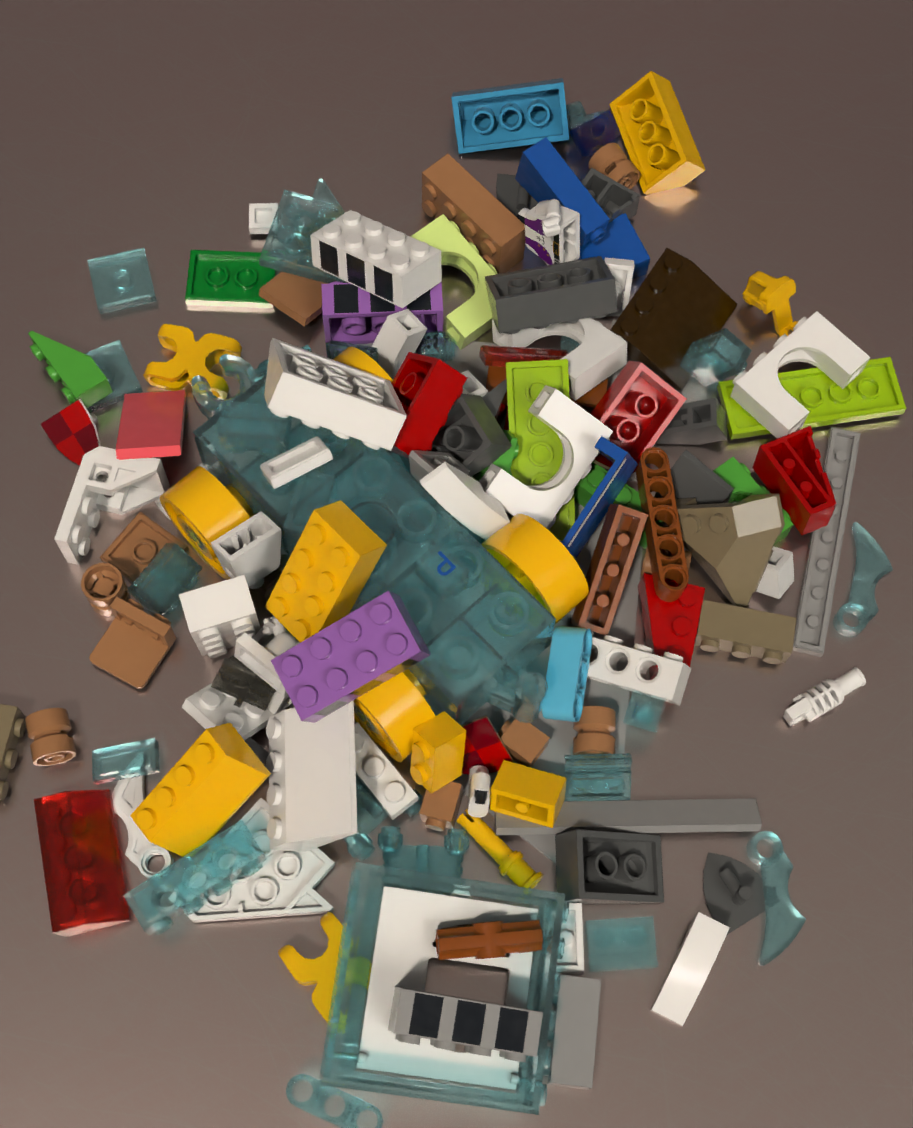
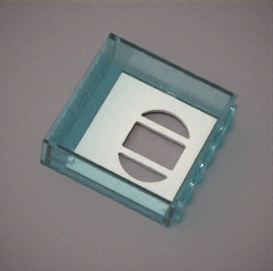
M359 862L353 864L319 1080L321 1084L539 1115V1107L545 1106L547 1098V1085L542 1084L544 1069H549L552 1055L551 1047L547 1046L548 1033L554 1031L556 1022V1011L551 1010L553 995H558L560 988V974L556 973L557 959H562L565 947V940L560 937L561 925L567 922L569 914V903L564 902L565 894ZM382 883H389V884H395V885H402V886H409V887H415V888H422V889H429V890H435V891H442V892H449V893H451L450 896H448V895H441V894H434V893H428V892H421V891H414V890H408V889H401V888H394V887L383 886V892H382V898H381V905H380V912H379L378 925H377V932H376L375 945H374V952H373L372 965H371V972H370V979H369L368 992H367V999H366V1005H365L364 1019H363V1025H362L361 1039H360V1045L358 1046V1044H359V1037H360V1030H361V1024H362V1017H363V1010H364V1004H365L366 990H367V984H368L369 970H370V964H371L372 950H373V944H374L376 923H377V917H378L379 903H380V897H381ZM470 896L539 906V912L538 909L474 900ZM538 916L543 935L542 950L509 953L508 957L475 959V957L446 959L507 968L509 970L505 1005L543 1012L537 1057L527 1056L526 1062H520L519 1065V1061L500 1057V1051L491 1050V1056H483L469 1052H455L436 1048L430 1045L431 1039L421 1038L420 1045L400 1042L395 1039L396 1034L388 1030L395 987L424 991L428 961L430 958H438L436 947L433 946L436 929L490 921H503V923L537 920ZM357 1064V1068L512 1089L516 1090V1093L355 1071Z

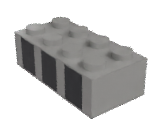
M395 987L388 1030L395 1033V1039L400 1042L420 1045V1039L425 1038L431 1039L430 1045L436 1048L455 1051L456 1044L465 1045L464 1051H469L472 1054L491 1056V1050L500 1051L499 1056L504 1057V1059L526 1062L527 1056L537 1057L543 1012Z

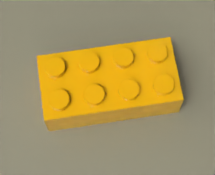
M341 500L314 509L265 605L266 609L301 643L350 613L387 544Z

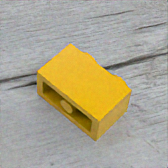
M445 711L413 729L410 774L417 784L422 785L431 794L462 776L466 730Z
M503 760L491 786L490 810L553 828L565 800L567 778Z

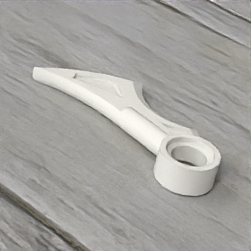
M141 753L121 776L112 792L106 809L120 816L126 824L129 840L125 855L139 868L146 878L150 881L159 882L167 879L172 874L175 866L174 858L165 848L149 842L130 817L146 798L145 770L147 755ZM154 855H162L165 859L164 867L158 872H150L148 869V861Z

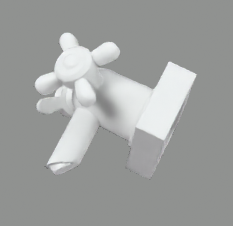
M275 617L272 619L265 618L263 623L268 628L262 631L263 638L269 637L272 633H274L275 637L263 647L247 633H244L236 640L234 657L285 697L287 692L271 660L300 642L292 634L288 633V630Z

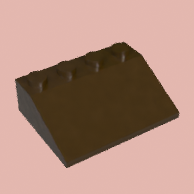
M666 248L610 331L621 336L627 342V362H642L670 386L681 392L736 309L737 303L693 261Z

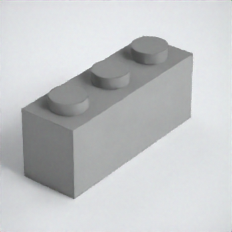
M560 974L557 978V983L551 982L549 1004H555L554 1018L547 1019L545 1037L551 1040L550 1054H544L542 1075L548 1076L547 1085L585 1090L592 1089L601 979Z

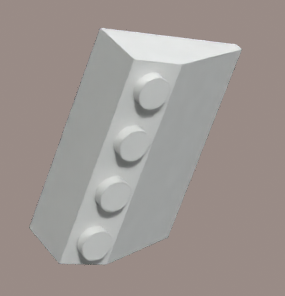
M272 338L269 348L264 397L267 408L273 414L282 418L292 416L301 419L303 424L314 429H319L320 426L330 429L333 434L343 439H350V437L359 439L364 445L375 450H379L380 447L392 450L407 415L390 380Z
M354 700L315 723L301 721L295 707L284 709L269 717L266 727V735L269 739V754L266 760V767L271 774L269 776V788L266 798L269 804L267 836L270 839V849L306 852L356 834L357 799Z

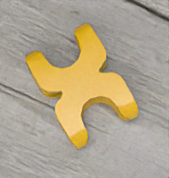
M172 324L161 325L157 334L160 344L164 348L176 352L173 359L167 362H150L143 374L145 380L152 386L170 391L182 390L188 383H191L193 393L198 397L218 401L225 400L229 392L227 381L223 377L209 371L218 363H235L238 361L242 352L240 343L231 337L215 333L204 334L198 341H195L193 332L187 327Z
M327 912L320 919L322 929L329 939L328 947L322 956L315 959L304 958L291 945L283 946L278 950V954L299 984L303 986L317 984L312 993V1002L334 1031L339 1032L344 1028L346 1022L344 1015L337 1005L338 994L343 987L352 983L361 984L368 990L372 964L367 958L362 956L349 958L353 951L352 938L335 915Z

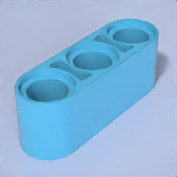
M567 626L555 627L542 701V714L545 719L578 722L580 720L592 649V632L590 629Z

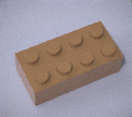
M447 153L422 172V208L429 217L436 219L444 214L449 221L455 222L460 229L461 235L477 247L479 255L486 263L493 265L498 274L508 272L524 259L525 225L454 158Z

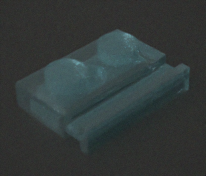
M630 753L565 755L564 777L567 780L564 801L630 800L632 758Z
M653 916L585 921L589 973L659 967L656 955L657 948Z

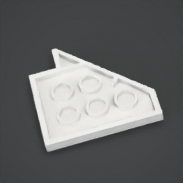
M260 798L168 899L194 923L332 912L333 906L320 896L314 888L335 866V862L318 847L306 852L270 849V839L267 836L269 804Z

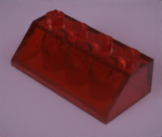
M111 790L64 791L34 799L52 933L70 937L132 921Z

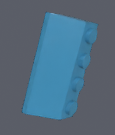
M563 78L453 92L451 99L459 154L533 145L545 137L550 142L569 140Z

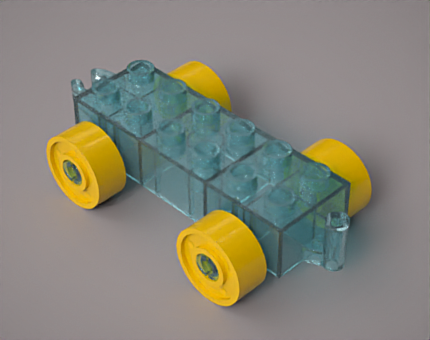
M348 347L332 359L390 380L391 383L393 381L374 359L358 348ZM224 354L219 359L223 375L234 378L240 384L237 394L229 399H220L214 396L211 392L210 384L203 376L193 377L191 385L195 403L201 413L209 419L192 432L205 468L197 466L160 495L159 499L167 515L182 536L216 573L226 580L231 579L223 570L211 546V542L260 511L281 528V547L289 556L293 552L313 510L340 500L387 544L350 613L387 591L399 595L431 655L354 700V721L360 724L369 737L394 760L402 762L412 753L413 729L435 717L425 698L439 713L445 711L460 725L486 702L512 713L518 721L523 723H531L539 717L543 699L547 694V681L539 672H526L525 667L551 644L555 624L589 594L587 580L578 563L566 547L546 527L527 515L516 514L510 519V523L480 544L425 490L387 449L380 447L379 450H375L364 445L359 439L353 437L343 439L333 434L330 429L321 426L319 429H314L303 424L301 419L292 416L282 418L273 414L267 408L264 397L266 375L261 379L257 377L254 368L243 358ZM318 436L330 449L333 460L274 489L262 474L259 466ZM439 551L456 566L451 573L445 576L440 575L437 571L438 565L444 561L438 554ZM446 563L441 567V571L447 572L451 566Z

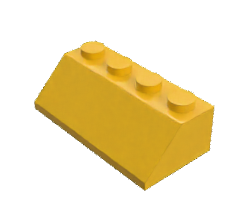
M650 71L609 104L630 160L641 173L638 181L644 194L648 195L685 186L706 170L669 80Z
M231 723L211 727L199 736L130 817L149 842L191 860L196 857L271 773Z

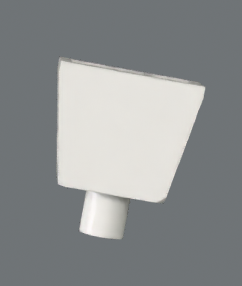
M260 511L211 542V546L223 570L231 579L245 575L248 588L257 589L263 585L264 577L280 566L282 531L267 515Z

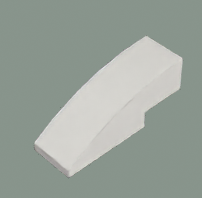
M447 462L442 463L419 480L425 490L447 512L485 540L510 523L500 501L486 494L480 482Z
M700 912L693 917L651 1011L680 1026L684 1025L730 927Z

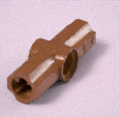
M540 920L509 923L490 921L472 923V926L448 927L435 930L438 960L466 957L487 959L504 957L507 953H525L542 950L543 935Z

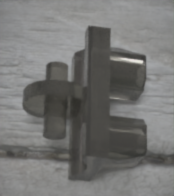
M234 655L230 656L229 659L225 658L211 685L212 688L235 697L233 705L239 708L244 701L264 711L276 692L274 688L246 667Z

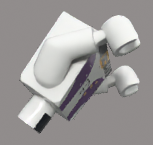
M556 199L540 201L532 209L523 208L520 210L517 218L525 225L526 246L540 257L546 265L574 261L580 258V213L561 206L560 202Z

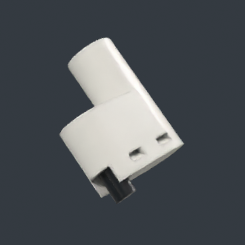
M476 765L469 770L468 814L476 818L486 816L490 804L491 777L488 768L485 766Z

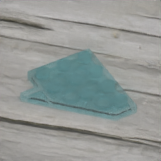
M318 179L312 197L284 190L259 258L260 266L328 284L335 281L348 283L312 264L310 235L345 213L323 179Z

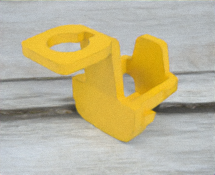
M756 271L748 278L747 286L742 293L744 301L762 310L765 314L772 311L775 330L779 338L784 334L789 336L788 331L790 329L794 331L793 328L798 321L793 322L789 298L796 293V283L788 276L775 278L762 271Z

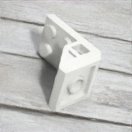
M98 446L83 455L54 538L68 563L80 565L82 556L88 554L91 543L89 536L92 527L96 528L98 525L100 510L123 515L155 501L169 489L170 484L160 459L139 458L119 460L116 456V449Z
M265 626L253 637L263 647L275 637L274 633H272L269 637L263 638L262 631L268 628ZM236 658L228 674L186 698L182 708L205 729L231 723L241 737L246 740L266 727L269 717L290 708L293 703L288 694L283 697Z

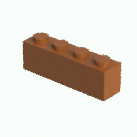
M610 504L585 577L589 587V594L575 607L571 624L590 629L599 634H609L648 514L619 504Z

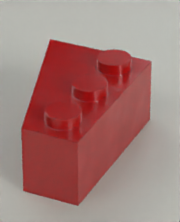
M811 426L761 445L752 467L770 493L780 495L782 508L789 514L791 522L802 536L827 526L837 505L827 473L823 472L820 463L821 455L819 449L815 448L812 439L813 431Z
M643 573L638 584V593L641 598L642 623H644L646 636L645 645L653 649L652 654L663 657L665 652L679 655L684 658L683 663L690 667L705 588L687 583L679 599L673 602H666L656 595L652 575ZM664 579L667 585L678 587L675 580ZM657 665L649 668L650 680L654 679L658 674Z

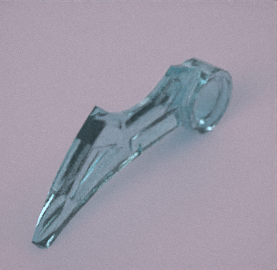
M857 522L852 524L856 565L848 603L841 606L833 618L835 629L845 637L859 635L867 623L878 613L879 609L875 600L876 584L882 576L893 571L891 563L880 545ZM851 613L855 615L858 619V626L850 627L846 625L843 620V614Z
M770 831L757 833L747 844L749 859L761 868L765 901V932L758 962L761 966L775 959L791 944L806 920L796 910L789 897L788 880L794 866L783 851L781 839ZM765 840L772 845L773 854L771 857L766 858L758 853V841Z

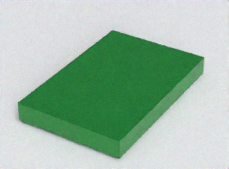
M191 250L185 295L186 305L273 308L272 304L259 296V290L276 276L277 253Z

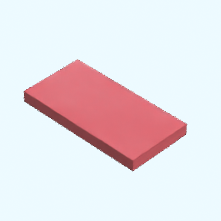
M185 390L130 393L124 395L116 444L117 459L181 455L186 406Z

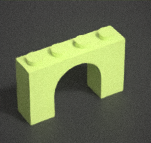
M442 214L410 237L441 250V265L460 269L472 281L474 295L446 315L443 324V330L462 350L492 328L493 316L485 284V276L498 273L493 265L483 260L479 255L477 247L461 235L457 224L449 221Z

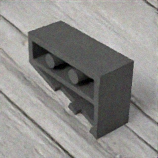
M591 168L581 182L609 217V223L626 213L628 219L635 216L640 194Z

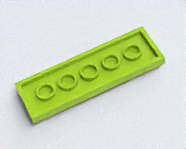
M891 357L869 360L863 372L844 389L817 367L778 373V378L783 388L809 411L800 429L808 426L813 428L901 415L906 410ZM733 380L720 381L717 389L721 405L726 411L730 439L771 434L730 397L734 387Z
M568 359L505 363L508 428L518 438L519 444L518 455L512 460L510 470L512 476L525 485H538L548 481L556 474L561 465L563 447L559 436L553 429L529 413L528 410L545 385L556 388L570 399ZM574 494L567 504L562 505L556 514L555 523L549 529L561 541H563L575 523Z

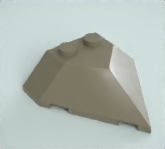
M750 495L738 503L698 505L696 498L676 499L684 546L688 551L692 552V556L732 605L749 608V601L757 590L773 553L774 543L785 525L780 495Z

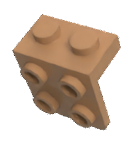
M116 596L110 605L115 619L90 654L89 659L93 665L136 689H143L177 638L170 626L171 622L167 618L157 613L151 616L143 611L144 607L138 602L129 598L127 601H124Z

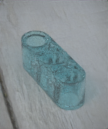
M296 1075L287 1084L286 1095L291 1104L340 1128H359L357 1123L358 1117L364 1111L375 1113L378 1120L375 1128H383V1115L377 1107L310 1075ZM303 1081L309 1082L313 1088L312 1096L305 1102L297 1101L294 1097L296 1085ZM333 1096H339L345 1102V1109L338 1117H331L326 1112V1102Z

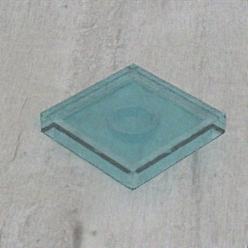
M144 248L87 260L97 308L100 314L157 301Z
M120 340L84 353L91 356L104 373L113 393L87 408L89 413L124 400L125 394L143 392Z

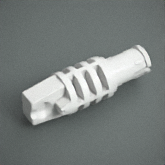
M853 667L835 680H823L821 683L793 698L792 701L795 704L785 710L783 718L790 727L804 719H807L808 722L815 720L840 705L845 695L864 686L866 679L863 673L857 667Z

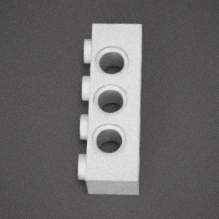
M592 632V649H598V656L593 662L589 663L588 679L680 706L692 669L683 663V657L669 652H665L663 657L652 654L653 649L636 643L633 648L622 645L623 640L605 635L604 639L601 640L594 638V632ZM622 657H627L628 664L626 668L622 671H617L618 660ZM657 665V676L652 680H647V670L651 666Z

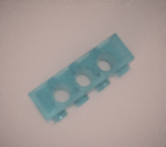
M240 820L123 896L143 930L148 935L154 932L156 935H160L169 930L174 925L173 920L185 913L188 916L204 906L203 901L211 895L215 894L217 897L226 893L234 886L232 882L242 875L249 877L258 872L263 867L261 863L267 859L244 821ZM234 854L236 861L232 867L228 869L219 867V860L223 855ZM198 872L205 873L206 881L201 887H190L189 881L192 875ZM168 891L176 892V901L170 907L160 906V899L164 893Z

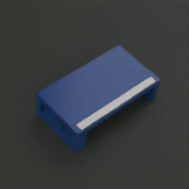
M602 436L594 447L606 459L611 461L613 465L563 541L559 540L575 558L579 556L607 513L610 504H613L638 466V463L628 452Z

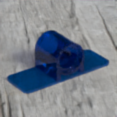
M606 110L599 116L570 130L569 133L580 156L588 157L618 137L620 130L611 111Z

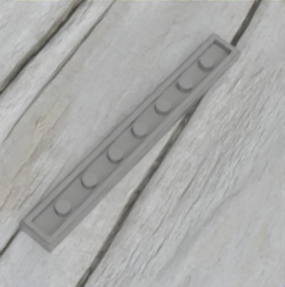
M831 427L828 433L822 469L823 472L827 473L837 505L828 525L812 531L810 535L796 614L797 619L792 651L822 657L824 654L861 435L858 432Z
M756 798L564 801L553 828L494 811L496 835H557L576 829L620 833L760 831L762 826Z

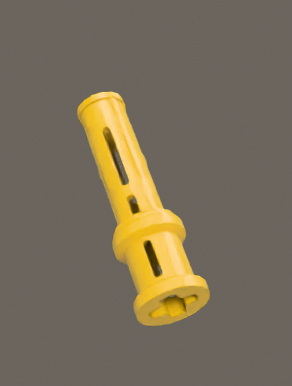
M466 809V814L462 813L456 822L500 865L498 867L499 873L502 876L507 875L519 887V893L522 896L527 895L541 881L544 875L541 872L536 873L523 859L524 855L521 851H513L481 818L470 816L468 809Z

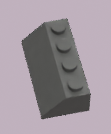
M601 256L485 276L492 316L499 333L515 334L521 329L532 327L543 329L550 324L560 322L575 323L579 319L588 317L603 318L610 313L617 312L615 278Z

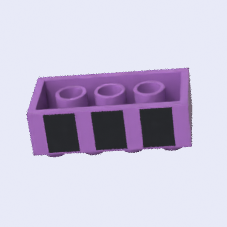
M335 281L330 284H321L322 316L326 345L374 343L387 316L405 309H409L427 328L426 332L429 333L424 335L426 341H436V339H433V336L439 333L436 336L438 341H443L442 281L404 308L350 283Z
M387 591L275 657L271 662L301 721L315 723L427 658L431 653L401 597L391 591Z

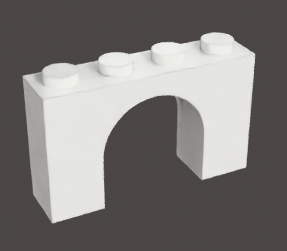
M409 309L388 315L367 355L374 359L394 380L408 352L415 353L427 328ZM469 370L461 373L467 377L463 385V394L483 397L488 393V390Z
M818 311L809 318H801L789 336L786 334L782 335L773 345L774 349L771 352L760 354L754 361L753 367L748 372L745 369L742 370L732 382L734 387L730 397L777 439L799 430L809 414V411L781 385L778 378V369L791 362L812 364L844 389L863 372L870 359L863 350Z
M591 317L579 319L575 323L560 322L550 324L543 329L533 327L521 329L515 334L499 333L492 319L493 342L512 356L534 341L546 336L560 335L577 341L580 345L560 359H568L569 395L575 401L627 364V342L621 336L614 334L599 321H595Z
M545 385L528 412L553 429L561 440L563 458L556 474L542 484L525 485L502 468L491 464L479 482L484 492L500 501L507 513L512 516L516 514L527 515L549 530L555 523L556 514L562 505L567 504L574 494L573 489L577 483L590 472L592 468L591 463L597 454L600 453L594 446L601 436L610 441L609 437L613 431L559 390Z

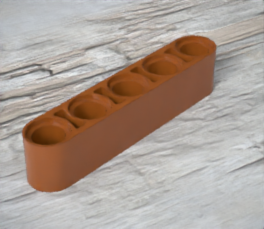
M651 447L643 451L636 468V479L642 512L648 514L644 528L654 589L660 599L666 602H673L681 597L689 581L669 459L662 449ZM646 464H654L658 469H650ZM650 492H658L663 498H655ZM655 521H664L668 527H660ZM660 550H669L673 557L664 556ZM664 579L675 580L678 587L667 585Z

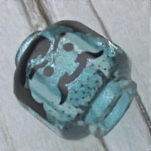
M444 331L426 332L415 353L439 358L449 365L450 361L455 359L453 339L448 337Z

